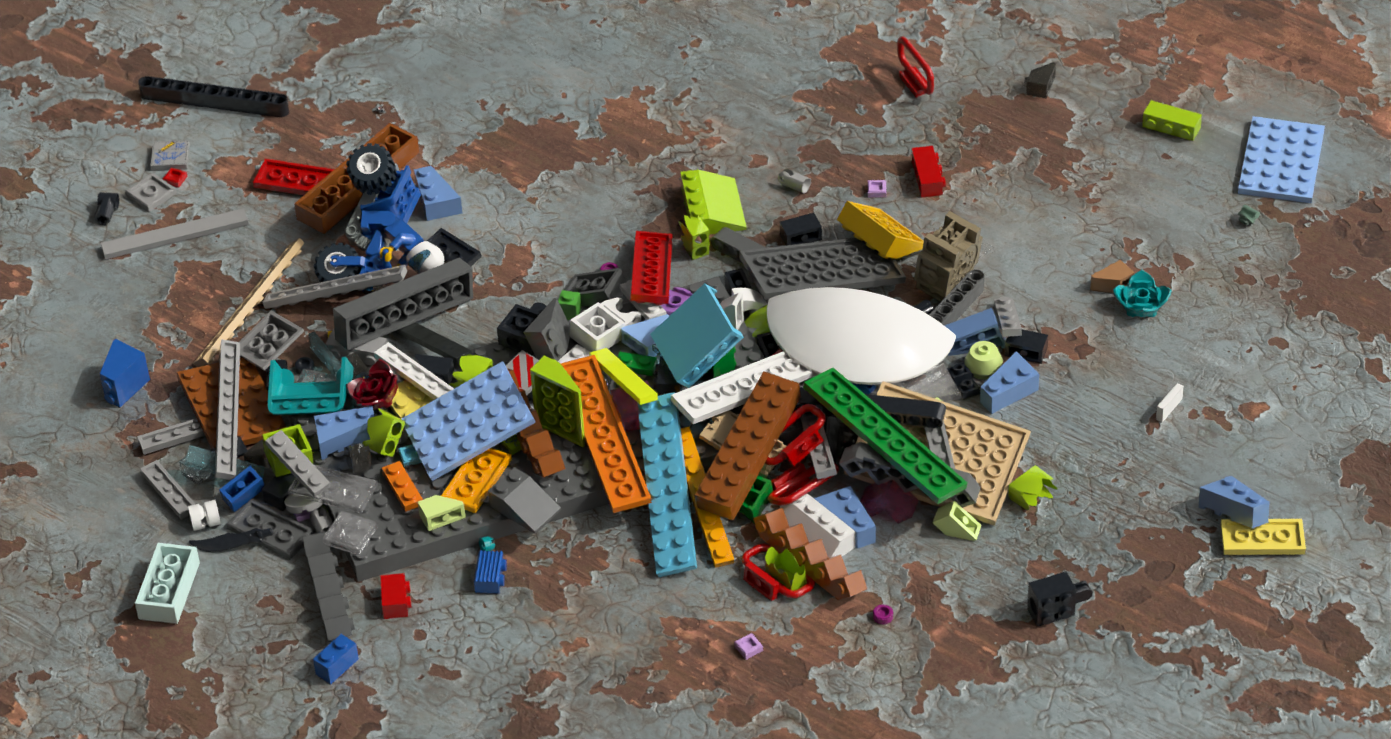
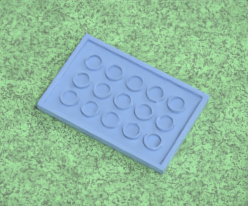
M1253 116L1238 194L1312 203L1325 126Z
M503 361L401 419L405 421L404 428L432 481L536 423Z

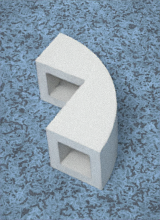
M749 288L732 289V296L739 292L743 293V311L749 310L750 315L767 305L763 296L755 290Z

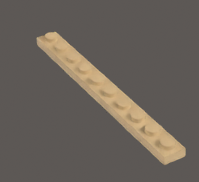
M300 238L287 246L193 363L196 367L209 365L214 361L215 358L213 356L220 352L221 339L230 340L234 336L233 331L243 325V319L254 311L253 306L258 305L264 298L262 295L272 289V283L283 275L282 270L287 269L292 264L291 259L301 253L302 250L300 248L304 242Z

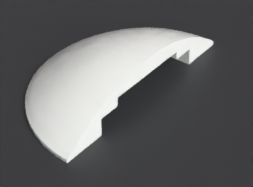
M833 287L809 288L774 296L769 299L767 305V321L770 332L776 343L790 358L817 374L835 368L854 384L878 385L882 381L896 383L918 377L942 362L949 354L956 339V335L921 310L896 299L863 290Z

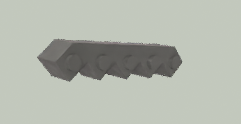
M859 442L844 449L839 464L850 477L867 471L877 485L894 479L904 493L918 488L867 443ZM951 468L967 481L968 485L967 489L950 498L962 508L976 503L981 488L970 473Z
M326 531L302 536L327 640L336 639L340 634L346 637L351 636V630H355L353 618H348L346 609H349L347 597H343L340 588H344L342 576H338L335 570L338 567L336 555L332 556V552H330V547H333L331 535H327Z

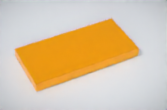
M490 448L463 463L441 496L463 501L465 510L476 513L488 496V490L496 484L511 462L512 455Z

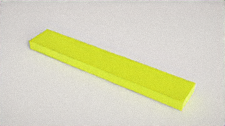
M604 348L589 352V356L595 355L600 369L640 405L658 400V394L610 350Z

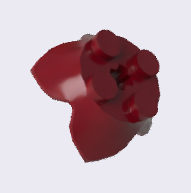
M378 359L371 366L367 379L356 378L347 383L346 388L348 394L357 401V406L359 407L372 406L373 410L382 407L388 408L392 405V400L397 393V375L393 374L389 364Z

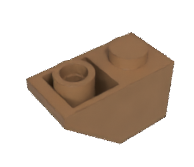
M1119 260L1091 275L1090 289L1097 292L1114 293L1113 289L1116 286H1127L1129 279L1135 272Z

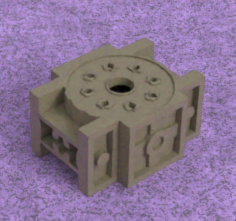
M949 211L945 215L944 226L939 227V230H936L933 235L928 233L924 237L923 249L918 254L914 280L917 281L916 288L942 301L978 263L983 239L980 236L981 228Z

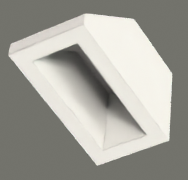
M740 292L723 300L720 304L733 328L737 330L744 321L743 293Z

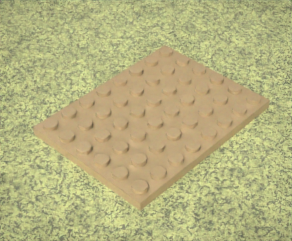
M882 381L877 395L941 402L946 406L944 425L955 469L970 473L981 487L976 503L963 507V509L974 519L995 526L1008 493L1009 484L1014 478L1031 431ZM901 425L929 449L924 427ZM858 437L857 442H856V443H859V442L866 443V442H865L862 438H860V437ZM867 471L853 476L854 478L877 485ZM894 479L877 485L938 507L953 502L951 498H948L937 504L919 488L904 493Z

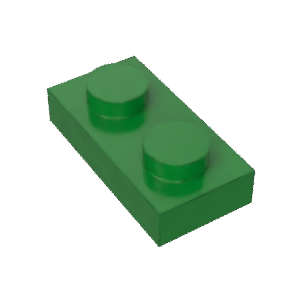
M619 352L617 357L635 374L653 376L657 357Z

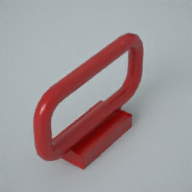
M899 37L897 41V55L901 65L905 68V70L899 71V77L915 97L924 94L931 95L934 92L932 69L906 37ZM904 47L924 70L927 80L915 66L912 67L907 61Z
M813 404L803 405L793 412L783 431L806 412H812L818 417V420L786 446L777 456L773 458L768 457L765 464L769 466L777 465L787 458L795 466L824 440L818 430L826 421L824 412Z
M798 463L771 481L773 492L769 494L768 502L779 506L791 504L833 476L821 479L816 478L809 482V477L816 473L814 465L806 470L803 463ZM834 463L835 468H836V473H838V471H839V466Z
M758 544L742 555L741 560L745 566L743 580L771 601L778 597V592L788 598H799L810 592L815 586V581L806 574L807 584L797 590H790L750 561V558L760 552H767L771 547L768 544Z

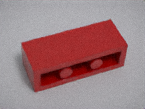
M933 145L912 148L911 162L921 198L943 195L946 181L945 177L941 176L942 166L941 164L938 165V152L934 151Z

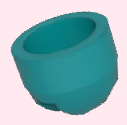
M490 536L479 538L480 550L492 551L495 548V543L492 544L494 539Z

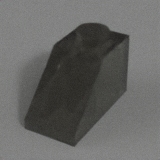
M1055 62L1031 70L1029 77H1025L1024 80L1026 95L1047 99L1056 77Z

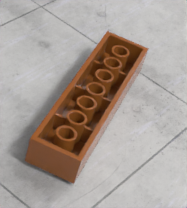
M389 123L364 144V147L367 146V143H371L372 146L376 143L380 147H385L389 151L394 163H397L399 170L419 153L417 136L392 123ZM349 158L294 203L298 221L325 234L357 207L363 193L354 187L347 173L346 163L347 160H350Z
M763 371L695 493L697 508L734 520L801 398L799 383Z

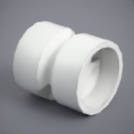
M215 500L204 502L203 506L199 504L188 506L193 531L204 529L205 525L210 527L221 525Z

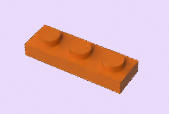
M398 461L382 467L384 477L405 512L417 508L418 502L423 499L401 462Z

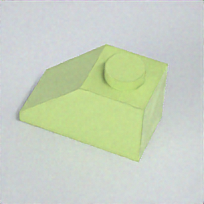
M435 495L418 502L419 515L428 531L466 518L463 501Z
M955 501L938 508L933 520V524L945 535L971 541L977 540L981 524Z

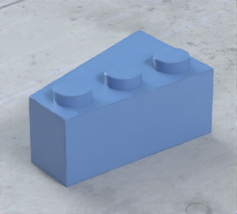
M432 166L414 169L415 185L421 192L420 201L427 221L462 214L461 197Z
M992 308L945 325L946 328L956 335L954 345L948 356L966 354L971 346L979 341H988L996 346L1005 348L1006 341L1002 336L999 323Z
M1016 351L981 386L980 403L991 414L1038 391L1039 373Z
M372 406L314 416L322 460L328 458V454L338 451V453L342 452L344 447L351 444L358 445L370 439L367 431L368 418L375 417Z
M1228 476L1200 487L1199 508L1203 510L1206 507L1215 510V514L1219 516L1223 513L1230 516L1232 521L1250 528L1268 523L1269 501L1233 476Z
M851 486L814 498L855 531V547L857 549L876 542V526Z

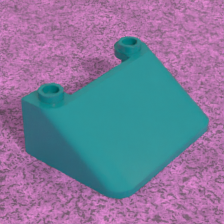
M342 357L341 368L337 371L336 381L294 383L293 373L288 369H281L275 360H271L268 410L273 415L339 412L344 406L348 394L346 384L353 379L354 367L346 357Z

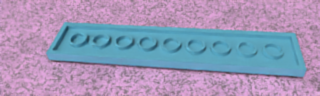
M675 392L660 395L658 400L640 405L637 402L646 486L652 501L649 504L656 574L658 577L697 569L679 410L671 402V395L675 394Z

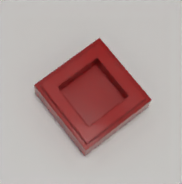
M170 168L163 177V180L171 186L179 188L188 176L185 171Z

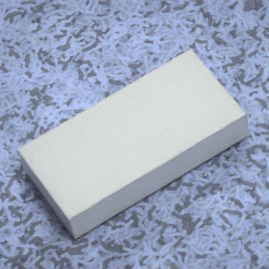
M1177 383L1158 404L1156 420L1163 422L1180 403L1183 397V385Z

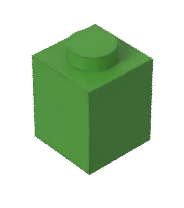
M562 290L558 302L566 319L569 321L581 312L580 292Z

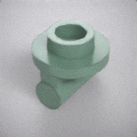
M1243 205L1238 213L1239 220L1245 225L1249 223L1253 225L1254 221L1260 216V212L1247 205Z

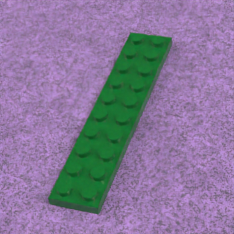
M831 368L804 382L803 388L935 503L939 504L967 489V481L835 368Z

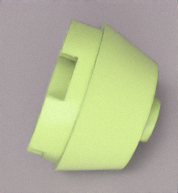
M979 341L973 344L964 361L967 368L977 379H989L1003 365V359L998 348L988 341Z

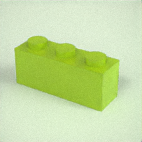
M1151 100L1143 113L1142 127L1194 141L1201 128L1202 114Z

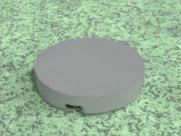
M302 489L290 494L284 502L287 511L301 514L302 510L307 509V512H311L319 508L324 503V495L322 492L314 497L307 489Z

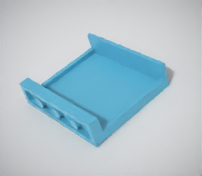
M705 283L650 334L676 381L687 388H690L744 338L740 331L733 328L714 294L717 293V290Z

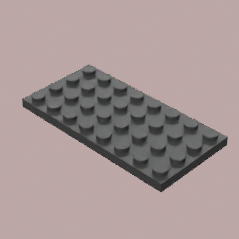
M857 238L740 251L739 258L764 300L791 291L809 288L862 289L905 283L906 280L905 274L894 258L889 257L885 259L878 255L879 251L866 246L867 242Z

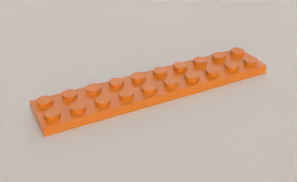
M595 355L560 363L581 390L585 441L613 513L652 503L646 483Z

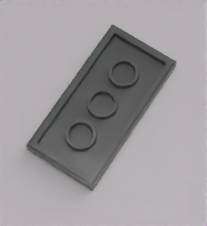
M252 499L227 523V529L237 534L254 528L262 530L272 528L273 535L265 537L257 544L289 560L304 546L302 536L314 534L313 529Z

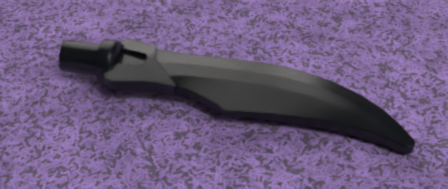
M254 528L239 534L226 533L204 540H190L189 543L202 551L220 552L249 543H260L265 537L272 536L273 531L272 528L264 530Z

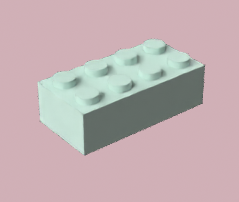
M165 543L157 544L135 602L138 619L178 624L200 564L197 547Z

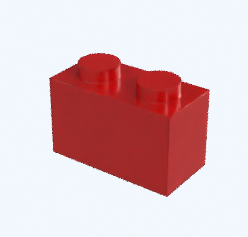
M405 573L380 575L384 619L408 617V608H412L411 596H407V593H411L410 581L405 579Z

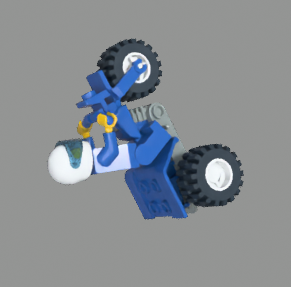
M367 143L365 147L361 145L360 149H354V154L349 155L350 160H347L346 169L352 184L363 195L345 229V235L351 245L357 246L359 249L361 248L367 255L365 257L359 256L356 250L348 244L344 246L343 243H338V245L332 243L330 247L325 246L324 251L320 250L318 252L319 257H315L314 272L319 282L401 265L406 266L407 264L416 273L420 274L444 264L442 251L430 242L424 241L407 224L421 196L419 188L415 187L410 176V167L406 165L404 170L399 171L397 163H394L389 151L376 143L374 146L371 143ZM384 238H388L391 241L389 247H386L387 243ZM399 249L404 254L396 266H391V252Z

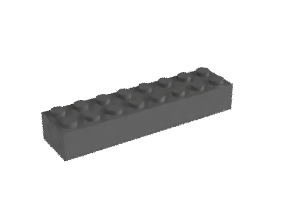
M457 258L333 308L335 340L345 349L349 350L473 299L472 267L461 258Z

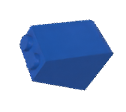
M118 339L113 340L100 371L104 397L108 403L121 407L150 380L145 353Z

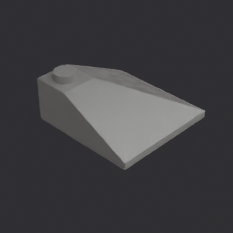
M270 311L239 341L240 356L265 371L270 366V361L276 360L304 330L277 313Z

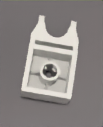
M621 298L605 300L602 303L598 302L570 320L569 336L590 352L604 348L609 349L622 340L621 328L641 321V313L635 311L629 313L619 312L623 307V299Z

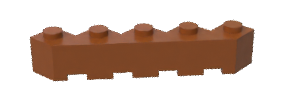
M508 369L536 423L515 434L523 452L530 459L534 472L539 476L546 477L566 469L560 451L553 447L548 430L542 428L537 411L530 407L525 390L519 388L514 370Z
M783 508L753 518L761 539L780 554L785 549H788L800 567L802 565L805 566V573L837 600L851 597L867 590L861 570L847 573L841 554L828 558L822 539L808 542L802 523L789 527Z

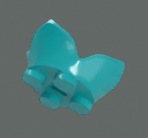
M1141 269L1131 276L1127 286L1118 285L1113 289L1117 300L1123 305L1128 316L1155 317L1159 308L1168 301L1172 290L1167 286L1156 287L1152 276Z

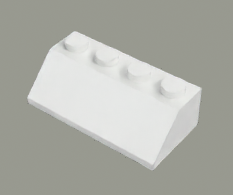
M808 493L795 502L780 507L784 510L789 527L802 523L808 542L822 539L828 558L840 554L843 557L855 548V531Z

